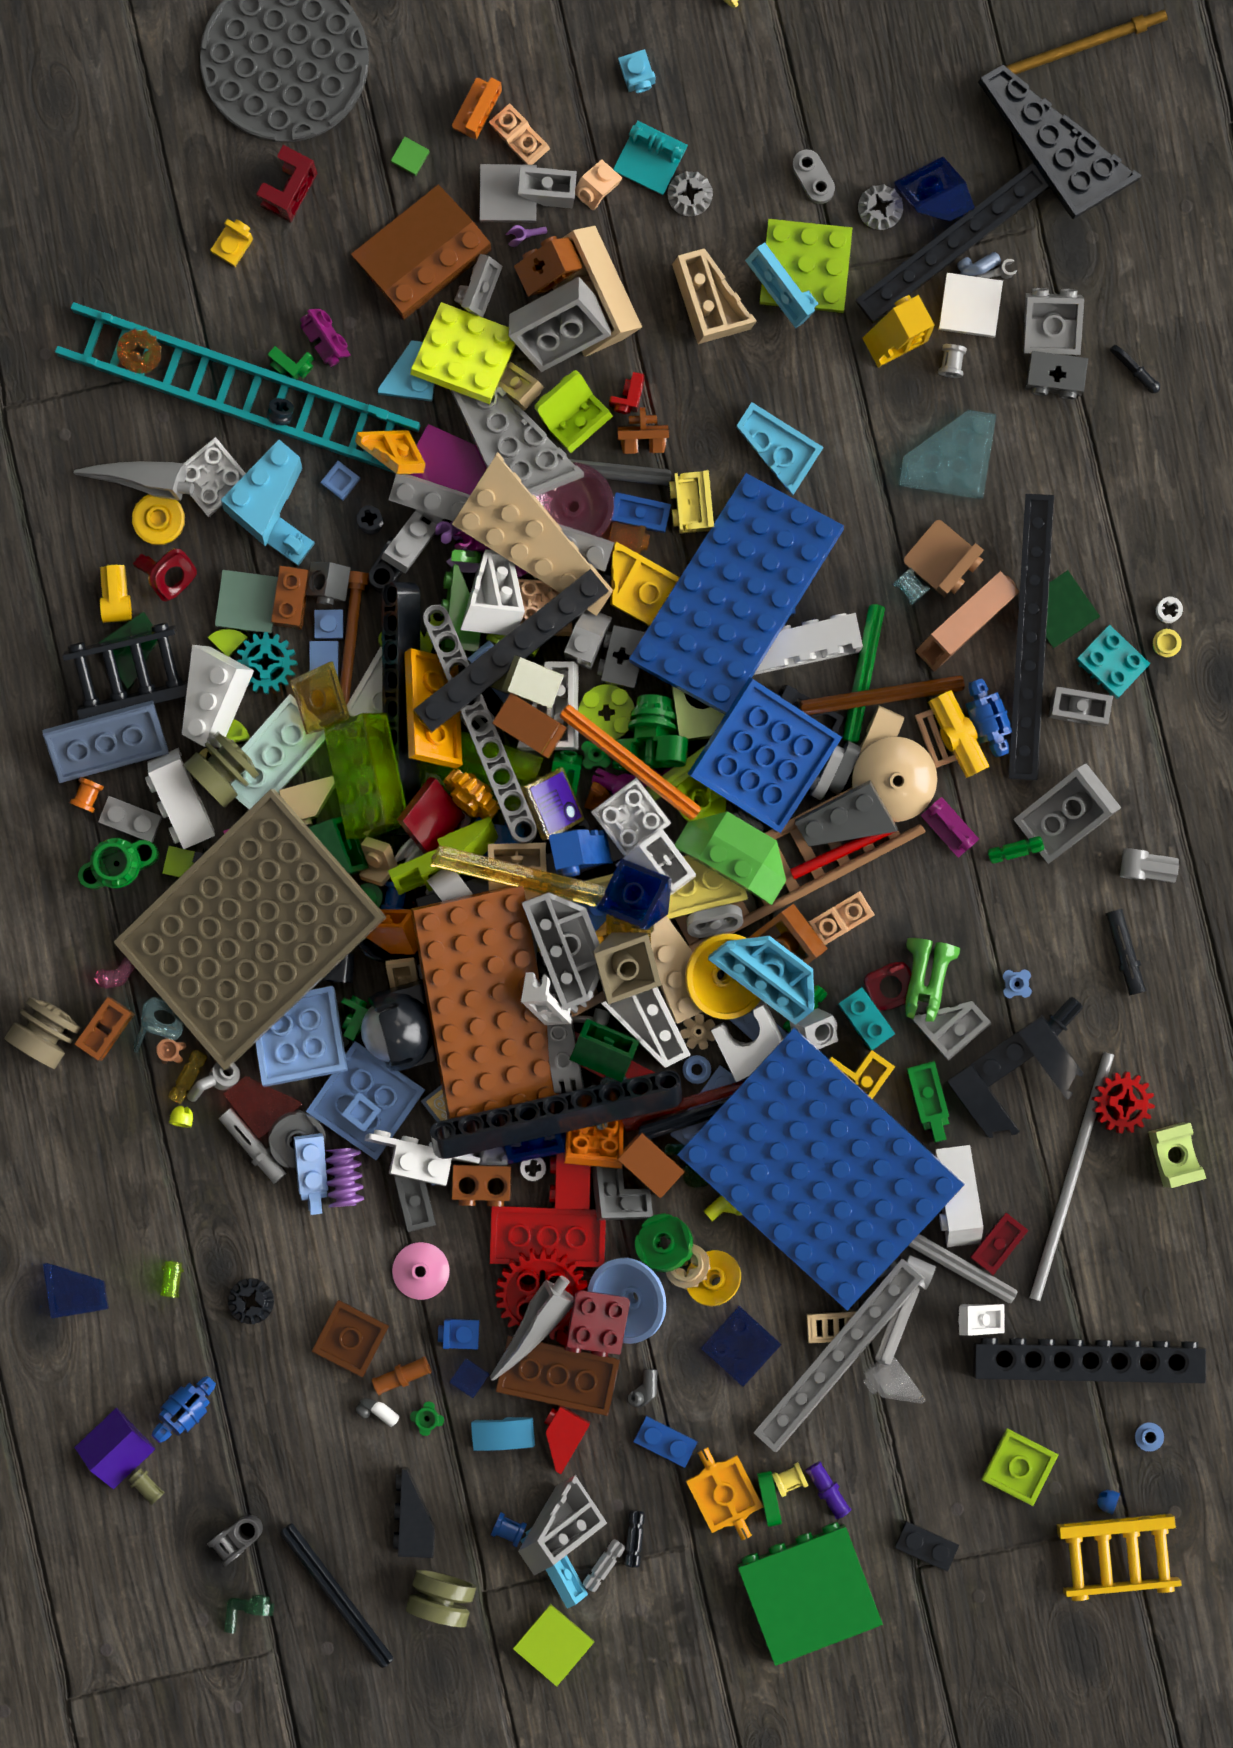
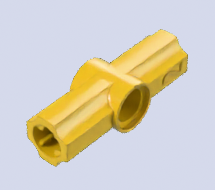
M952 690L930 700L928 703L941 727V738L947 749L954 753L965 777L968 778L990 767L977 742L976 729L971 720L964 716Z

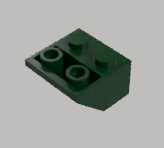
M350 815L333 818L308 827L350 876L369 868Z
M586 1019L569 1060L622 1082L639 1041Z

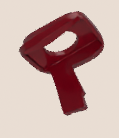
M178 548L171 549L157 562L150 556L140 554L136 561L133 562L134 567L148 574L151 588L162 601H169L177 597L197 575V570L185 552ZM172 567H180L183 572L182 579L172 587L167 586L165 583L166 572Z
M890 963L868 973L864 977L863 981L868 996L879 1011L894 1009L906 1004V995L912 973L905 963ZM886 976H895L901 981L902 990L894 998H887L880 991V982Z

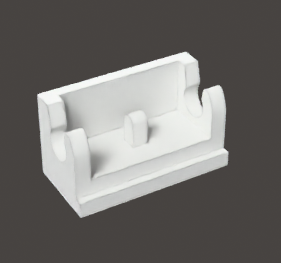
M533 972L526 973L521 1002L544 1025L571 1024V1008L563 1010L562 1005L557 1001V996L549 991V978L543 975L541 984Z

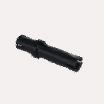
M1123 909L1105 913L1120 961L1118 968L1120 972L1123 971L1129 996L1145 992L1146 988L1139 968L1142 965L1140 960L1136 958ZM1118 926L1120 927V931H1121V934H1122V937H1123V941H1124L1125 948H1126L1125 950H1124V947H1123V944H1122V941H1121V937H1120V934H1119ZM1126 955H1128L1129 962H1130V966H1131V968H1132V972H1133V975H1134V979L1132 978V975H1131V972H1130V967H1129V964H1128Z

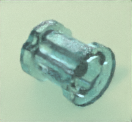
M912 568L907 570L893 583L895 588L899 587L909 598L908 603L911 606L930 590L928 586L924 587L916 578Z

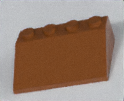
M438 184L355 250L351 256L403 320H405L473 266L480 254L486 255L492 249L490 241Z

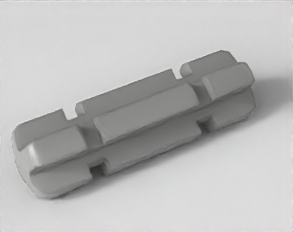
M613 1539L607 1547L608 1551H604L592 1568L591 1575L588 1574L583 1581L584 1587L591 1592H595L601 1585V1579H605L617 1562L616 1558H620L624 1552L625 1546L618 1540Z

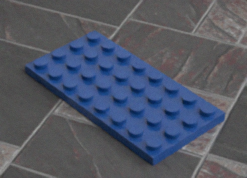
M746 473L715 521L714 528L710 529L630 656V663L725 715L748 678L753 677L843 532L844 525Z

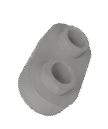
M807 149L798 152L792 164L797 179L812 202L816 204L827 203L831 200L835 191V184L816 152ZM809 159L812 162V166L806 168L802 165V161ZM822 183L826 186V190L819 192L815 186Z
M836 746L809 788V795L819 800L824 797L844 756V748Z
M732 904L697 911L690 914L686 919L687 932L695 938H704L734 931L743 924L741 908Z

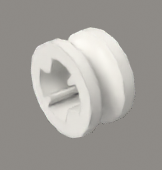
M1174 597L1163 598L1156 607L1157 618L1164 623L1175 622L1181 617L1183 612L1181 602ZM1166 603L1168 606L1174 605L1176 610L1173 613H1176L1174 617L1170 614L1165 616L1162 612L1165 607H1162L1163 604Z
M528 1156L521 1163V1174L527 1180H539L545 1174L546 1164L539 1156ZM531 1160H537V1165L541 1164L542 1168L541 1171L536 1172L534 1177L528 1175L530 1171L527 1173L525 1171V1165H530Z

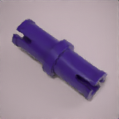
M821 1461L814 1463L805 1470L818 1489V1496L820 1499L825 1500L837 1520L852 1510L838 1491L839 1485L831 1480Z

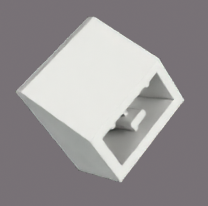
M662 828L616 864V867L649 911L696 877V873Z

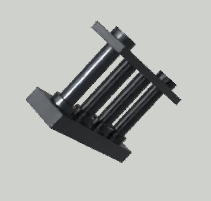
M167 622L151 626L152 631L85 646L84 642L68 646V651H64L62 655L63 660L74 659L84 696L83 705H80L77 709L79 720L151 700L155 704L185 697L188 680L183 681L182 677L178 676L168 636L176 634V626H168ZM155 639L158 641L168 679L165 681L166 685L156 688L150 682L141 647L142 642ZM130 646L140 685L138 692L127 694V691L123 690L113 649ZM102 652L112 690L110 699L101 701L99 697L95 696L85 658L87 655Z

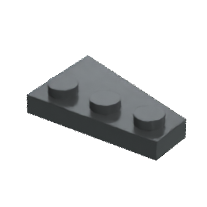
M870 780L795 819V824L808 846L898 831L895 822Z

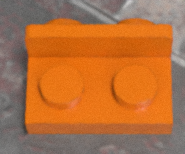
M492 77L489 82L476 78L452 124L453 129L477 140L502 92L501 82Z

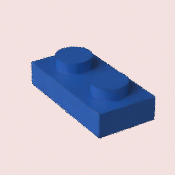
M616 492L610 521L665 533L671 504Z
M647 1415L634 1439V1443L684 1468L698 1442Z

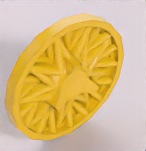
M149 494L136 504L132 513V524L136 534L143 541L152 545H165L174 541L181 534L185 525V513L177 500L154 497Z

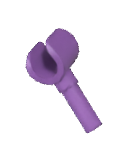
M515 225L506 233V235L513 234L516 236V239H513L509 246L516 247L525 238L546 234L547 228L524 229L520 225Z

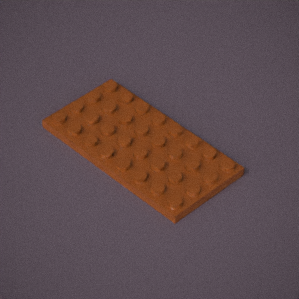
M522 884L411 908L447 1119L559 1094L554 1092L550 1070L547 1025H544L521 1002L525 974L533 972L536 979L540 982L531 927L522 902L526 901Z

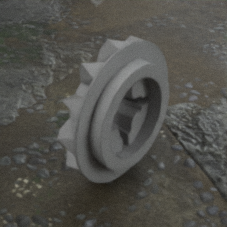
M685 171L675 176L668 187V200L671 207L677 213L684 216H696L703 213L712 201V187L708 179L698 171ZM687 183L690 184L693 190L699 191V193L694 195L693 204H691L688 196L681 195L686 192Z
M885 184L872 185L863 192L859 200L858 212L860 218L867 226L876 230L891 228L902 216V198L894 188H890ZM876 197L882 203H890L885 208L886 217L881 214L880 210H872L877 204Z

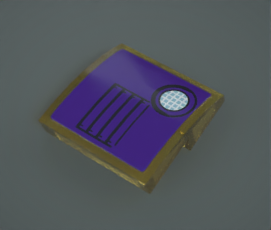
M563 767L555 769L521 787L542 840H547L549 835L561 833L584 820Z

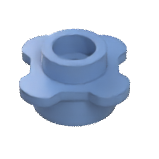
M1024 969L1021 972L1007 970L1003 973V979L1005 980L1003 994L1005 997L1012 998L1013 996L1021 995L1026 998L1031 995L1032 990L1029 987L1031 974L1028 970ZM1016 981L1020 983L1018 987L1014 985Z

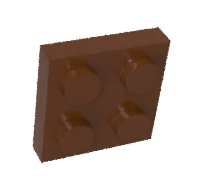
M338 1300L312 1352L364 1377L390 1325Z

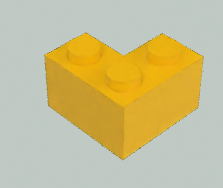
M869 1050L855 1072H852L833 1057L829 1058L872 1099L895 1068L894 1065L873 1050Z

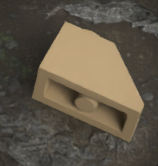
M330 776L279 790L280 796L308 826L312 824L311 819L318 818L337 785V779L335 776Z

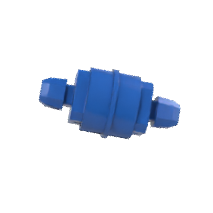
M982 678L970 682L968 688L970 696L974 697V701L968 702L965 705L969 719L976 729L979 743L990 741L991 745L989 748L995 757L1008 754L1007 739L1004 740L1003 736L1012 733L1007 715L1008 711L1005 710L1002 699L999 697L998 692L988 695L987 691L989 689Z
M203 1377L196 1384L197 1388L188 1383L185 1388L180 1386L172 1395H169V1399L160 1407L162 1412L158 1415L163 1424L159 1423L151 1435L157 1442H165L172 1435L171 1431L177 1436L183 1431L188 1433L195 1424L199 1423V1420L207 1413L206 1407L210 1403L205 1395L209 1396L216 1386V1383L210 1377ZM194 1396L197 1400L188 1408L185 1404ZM180 1412L182 1416L173 1423L171 1419Z

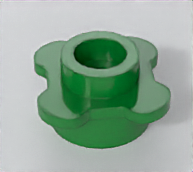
M585 741L582 744L581 749L584 751L585 756L583 766L586 769H591L593 766L606 768L610 765V758L600 748L590 741ZM598 752L599 756L594 757L593 753Z
M431 1401L425 1402L420 1410L413 1411L410 1415L411 1421L416 1423L420 1428V1434L423 1436H428L432 1429L436 1426L440 1427L444 1423V1417L437 1413L435 1404ZM425 1416H429L430 1420L425 1421Z

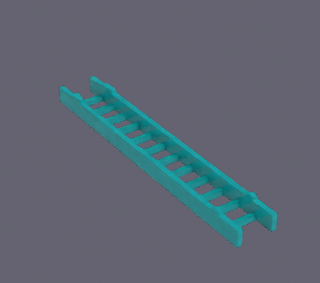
M73 302L71 307L74 313L96 320L84 354L57 346L55 351L57 356L392 473L395 472L367 451L357 450L358 445L355 442L357 432H363L368 415L386 421L385 431H393L395 425L415 432H419L421 427L417 421L376 406L356 401ZM103 324L122 329L110 364L92 357ZM130 333L148 339L136 373L118 367ZM156 342L175 348L163 382L144 376ZM183 351L202 357L190 391L171 385ZM209 360L228 366L216 401L197 394ZM236 369L255 376L243 410L224 404ZM262 379L281 385L277 398L285 399L289 388L308 394L296 429L287 425H276L267 418L250 413ZM315 397L334 403L322 438L303 431ZM342 406L361 413L349 447L330 441Z

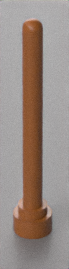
M350 571L348 589L351 590L338 705L343 708L347 706L350 700L362 591H365V585H368L369 573Z

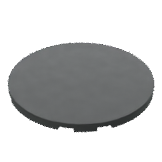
M223 0L212 13L206 25L200 47L202 78L205 88L218 111L241 131L253 137L272 142L307 140L333 128L346 117L357 103L368 74L369 52L366 35L359 18L346 0Z

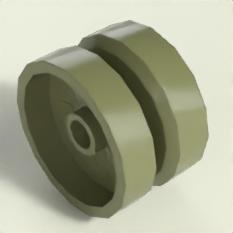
M416 1570L413 1587L424 1594H411L405 1611L434 1623L453 1627H466L470 1611L459 1603L473 1602L477 1586L463 1579L443 1573Z

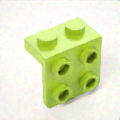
M577 370L563 377L558 385L547 394H544L535 404V410L550 433L570 453L613 417L611 412L593 395L582 375Z

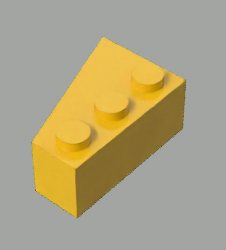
M907 295L894 303L896 306L862 338L877 367L928 342L935 325L919 295L912 299L910 295Z

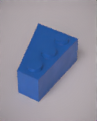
M573 830L549 835L556 873L563 874V878L578 876L581 869L613 863L605 830H591L590 833L589 830Z

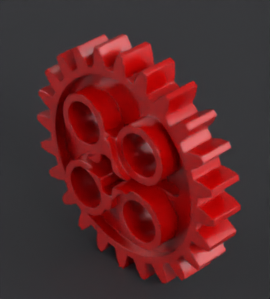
M542 1247L540 1255H536L533 1248L530 1249L528 1258L520 1252L519 1263L510 1259L509 1265L511 1270L507 1268L502 1269V1275L505 1278H498L497 1285L502 1288L497 1289L495 1296L502 1298L497 1301V1308H505L501 1312V1318L510 1317L508 1327H512L515 1324L519 1327L526 1312L522 1311L520 1306L523 1303H530L539 1290L541 1270L545 1271V1280L548 1281L553 1276L562 1275L566 1277L570 1283L564 1290L573 1297L578 1290L585 1289L588 1282L580 1280L583 1277V1270L574 1272L577 1262L573 1261L567 1264L566 1253L560 1259L556 1258V1249L552 1251L550 1256L546 1255L545 1247ZM524 1275H531L536 1281L531 1285H526L520 1279ZM572 1308L549 1333L552 1340L554 1339L555 1331L565 1330L566 1325L569 1327Z

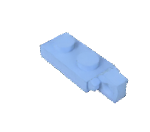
M322 1133L294 1137L298 1191L301 1195V1200H308V1210L311 1215L322 1214L321 1198L327 1197L328 1190L324 1137Z

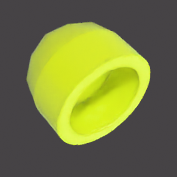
M180 1105L172 1110L169 1124L185 1128L192 1127L193 1113L190 1108H184Z

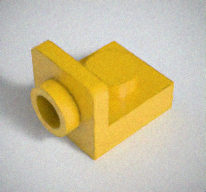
M227 219L224 223V230L210 251L233 267H236L253 241V237L249 232L250 228L237 219L235 222Z

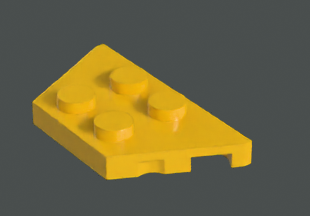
M614 542L611 570V588L613 591L610 597V605L650 626L680 577L624 545Z

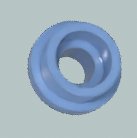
M691 1056L683 1065L684 1077L694 1084L705 1082L711 1074V1065L703 1056ZM694 1064L701 1065L702 1073L700 1075L692 1073L691 1068Z
M1143 1423L1135 1432V1441L1141 1449L1155 1451L1163 1444L1164 1433L1155 1423ZM1153 1432L1155 1439L1152 1442H1146V1433Z

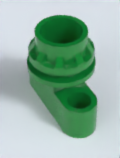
M653 694L637 697L636 707L631 711V721L628 723V729L634 733V738L616 741L651 769L686 766L689 739L676 735L678 727L676 726L677 717L674 711V700L666 696ZM613 759V768L628 771Z
M120 838L107 839L94 848L90 862L80 868L78 873L79 881L83 886L93 890L104 886L109 888L125 887L136 879L139 871L153 866L158 861L159 850L155 844L148 840H140L131 844ZM143 846H150L152 849V856L147 861H141L138 853L139 849ZM90 869L97 880L94 884H89L86 881V873Z

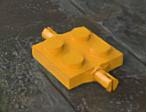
M707 1447L703 1450L708 1460H706L702 1450L697 1452L705 1468L698 1475L686 1480L711 1532L714 1533L723 1527L735 1526L741 1541H743L746 1537L741 1528H743L747 1538L752 1536L744 1520L751 1513L763 1508V1505L738 1455L725 1461L715 1462Z

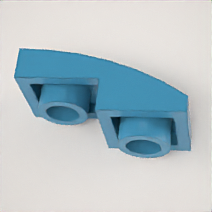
M506 1417L503 1420H474L471 1422L473 1451L510 1450L535 1446L533 1418Z

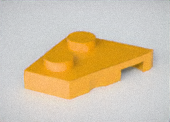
M409 430L357 432L356 444L396 474L424 473L425 462Z

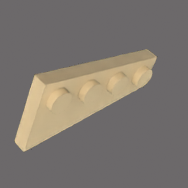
M657 907L634 918L633 922L637 932L647 933L649 936L662 984L660 989L674 1022L678 1024L701 1013L702 1011L691 1000L685 981L686 967L693 953L661 908Z

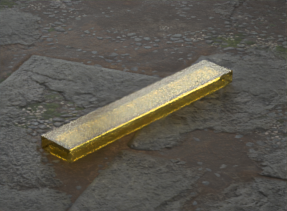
M441 845L438 846L431 858V867L512 887L522 886L524 890L540 894L550 892L569 901L596 907L604 896L605 887Z

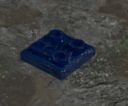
M738 1306L702 1345L701 1349L744 1387L782 1344L742 1307Z

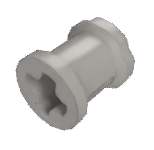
M943 344L942 367L938 369V374L950 378H962L963 371L961 367L963 355L966 354L967 348L960 345Z

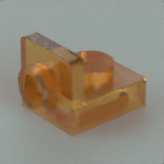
M612 522L609 541L618 542L641 555L642 550L647 551L650 534L645 533L646 526L643 525L637 527Z

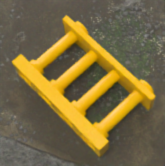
M1172 1514L1057 1524L1058 1537L1065 1539L1066 1543H1069L1073 1587L1063 1588L1065 1596L1071 1597L1072 1601H1084L1089 1599L1088 1595L1147 1589H1157L1158 1593L1174 1592V1587L1182 1586V1583L1178 1577H1170L1166 1534L1169 1533L1168 1529L1176 1528L1175 1516ZM1141 1531H1151V1535L1155 1536L1159 1579L1142 1580L1137 1538L1140 1536ZM1122 1533L1123 1538H1126L1130 1581L1113 1583L1109 1539H1112L1111 1534ZM1094 1536V1540H1097L1102 1584L1085 1586L1080 1542H1083V1537Z

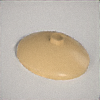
M897 736L885 737L868 745L859 755L852 772V787L854 789L870 780L893 821H905L920 814L931 802L937 787L936 767L930 754L915 741ZM899 775L902 777V783L899 786H895L893 778Z

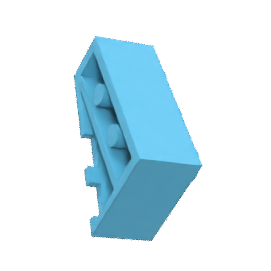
M278 440L221 499L224 511L264 546H266L269 535L280 517L286 499L288 500L302 471L300 457L282 441Z

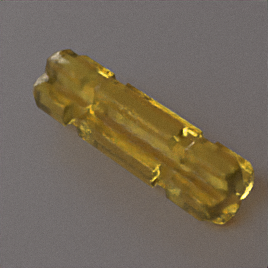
M194 1050L189 1057L190 1062L185 1064L175 1082L177 1084L176 1087H172L168 1095L174 1102L181 1104L187 1095L185 1092L190 1090L200 1072L199 1067H203L207 1059L204 1053L198 1050Z

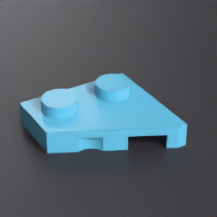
M411 340L378 388L379 395L432 402L435 384L410 375L411 368L423 342Z

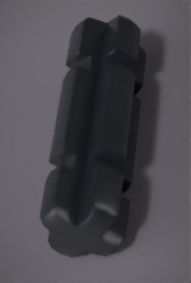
M632 1510L629 1513L630 1526H628L626 1543L628 1553L625 1554V1566L632 1568L639 1567L641 1561L639 1552L642 1550V1524H644L645 1513L639 1510Z

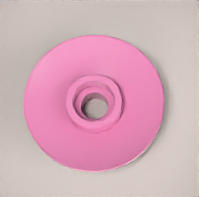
M424 1242L413 1243L403 1248L396 1256L392 1268L393 1279L397 1288L404 1295L417 1300L429 1299L439 1294L446 1286L450 1273L449 1263L444 1253L436 1246ZM423 1266L426 1269V1274L423 1277H418L415 1274L416 1267Z

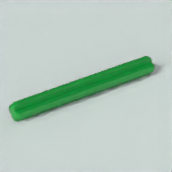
M871 604L868 608L862 638L863 647L859 653L852 692L869 690L885 612V607L878 604ZM866 706L848 709L843 734L844 741L849 740L853 743L859 741Z

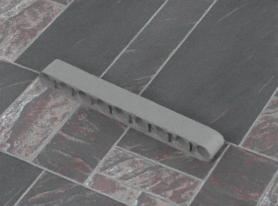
M431 605L424 612V624L449 682L453 679L450 671L454 666L460 665L466 668L470 664L447 610L441 605ZM432 614H442L445 618L444 622L440 626L431 625L428 620ZM445 639H450L456 645L453 651L446 653L440 650V643ZM480 694L473 705H467L460 710L512 838L517 843H531L536 837V824L496 727L492 724L493 720L484 698ZM477 718H484L488 722V727L482 732H477L472 728L473 721ZM489 744L496 745L499 749L498 755L494 758L485 757L483 754L485 746ZM501 770L506 771L510 775V780L504 785L497 784L493 779L495 773ZM509 797H516L520 800L521 806L516 811H509L504 806L505 801ZM526 823L532 828L530 836L526 838L517 836L515 830L519 824Z

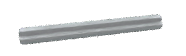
M920 1234L908 1245L1008 1303H1012L1017 1295L1016 1289Z

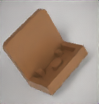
M937 520L905 556L904 564L945 598L949 592L955 594L965 583L962 577L968 570L973 573L982 563L983 559L980 555L984 550L976 543L971 546L943 521Z

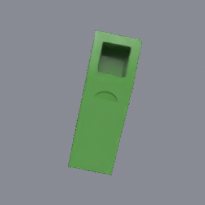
M454 564L450 572H445L443 588L448 590L447 598L442 599L441 606L447 610L465 655L470 657L479 649L480 632L460 630L470 594L459 565ZM445 639L440 643L441 651L451 652L456 644L450 639Z

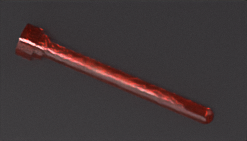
M745 1080L684 1097L681 1103L674 1108L622 1119L626 1132L637 1130L638 1126L643 1125L644 1121L731 1096Z

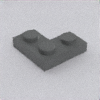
M591 1166L597 1220L648 1219L653 1216L650 1189H624L622 1169Z

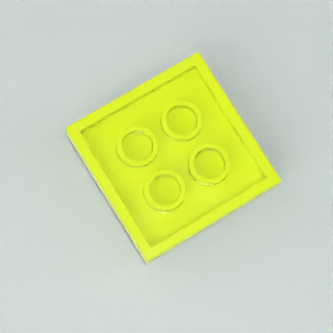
M441 302L411 368L410 375L490 404L516 344L509 337V327Z

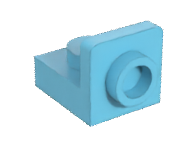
M645 49L618 58L628 92L635 90L636 93H641L652 88L651 85L655 84L656 77L654 72H652Z

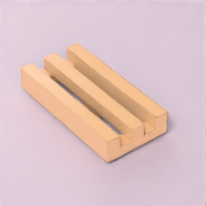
M931 709L915 715V719L927 752L933 759L935 767L938 768L957 761L953 752V756L948 757ZM927 717L942 760L938 761L923 718Z

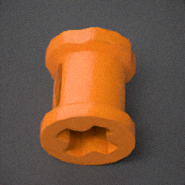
M80 777L79 782L81 784L75 798L70 800V804L93 813L95 810L93 807L99 791H103L104 786Z

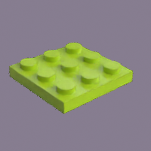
M768 219L766 245L801 292L810 291L818 302L814 309L844 313L853 228ZM762 284L760 304L778 306Z

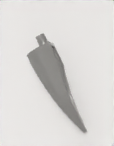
M118 462L76 469L73 472L75 475L118 483L159 498L181 501L183 494L192 495L194 493V484L185 482L186 465L183 463Z
M561 1275L555 1283L548 1280L544 1281L531 1299L511 1343L490 1376L491 1380L497 1379L529 1354L547 1337L572 1308L574 1297L564 1290L570 1283L566 1277Z

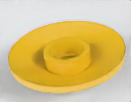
M711 1250L706 1252L709 1256L711 1267L706 1275L707 1280H702L698 1287L687 1288V1291L696 1302L702 1305L718 1306L729 1301L737 1292L741 1282V1271L737 1261L731 1255L723 1251ZM691 1263L686 1273L689 1274L690 1269H694L697 1266ZM716 1277H720V1282L717 1285H712V1281Z

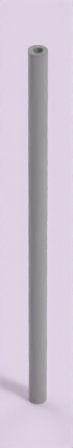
M1103 1052L1029 1297L1031 1299L1041 1301L1097 1112H1093L1092 1109L1098 1106V1102L1091 1100V1098L1099 1096V1092L1095 1087H1104L1105 1084L1102 1078H1108L1114 1055Z

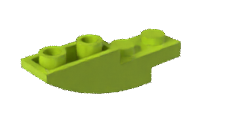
M490 816L437 839L440 848L388 870L398 894L401 895L424 884L429 892L433 889L427 880L449 863L458 875L471 867L488 851V844H494L498 838Z

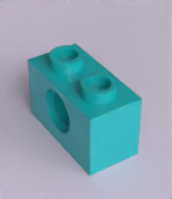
M863 987L837 1004L869 1050L875 1049L895 1035V1032Z

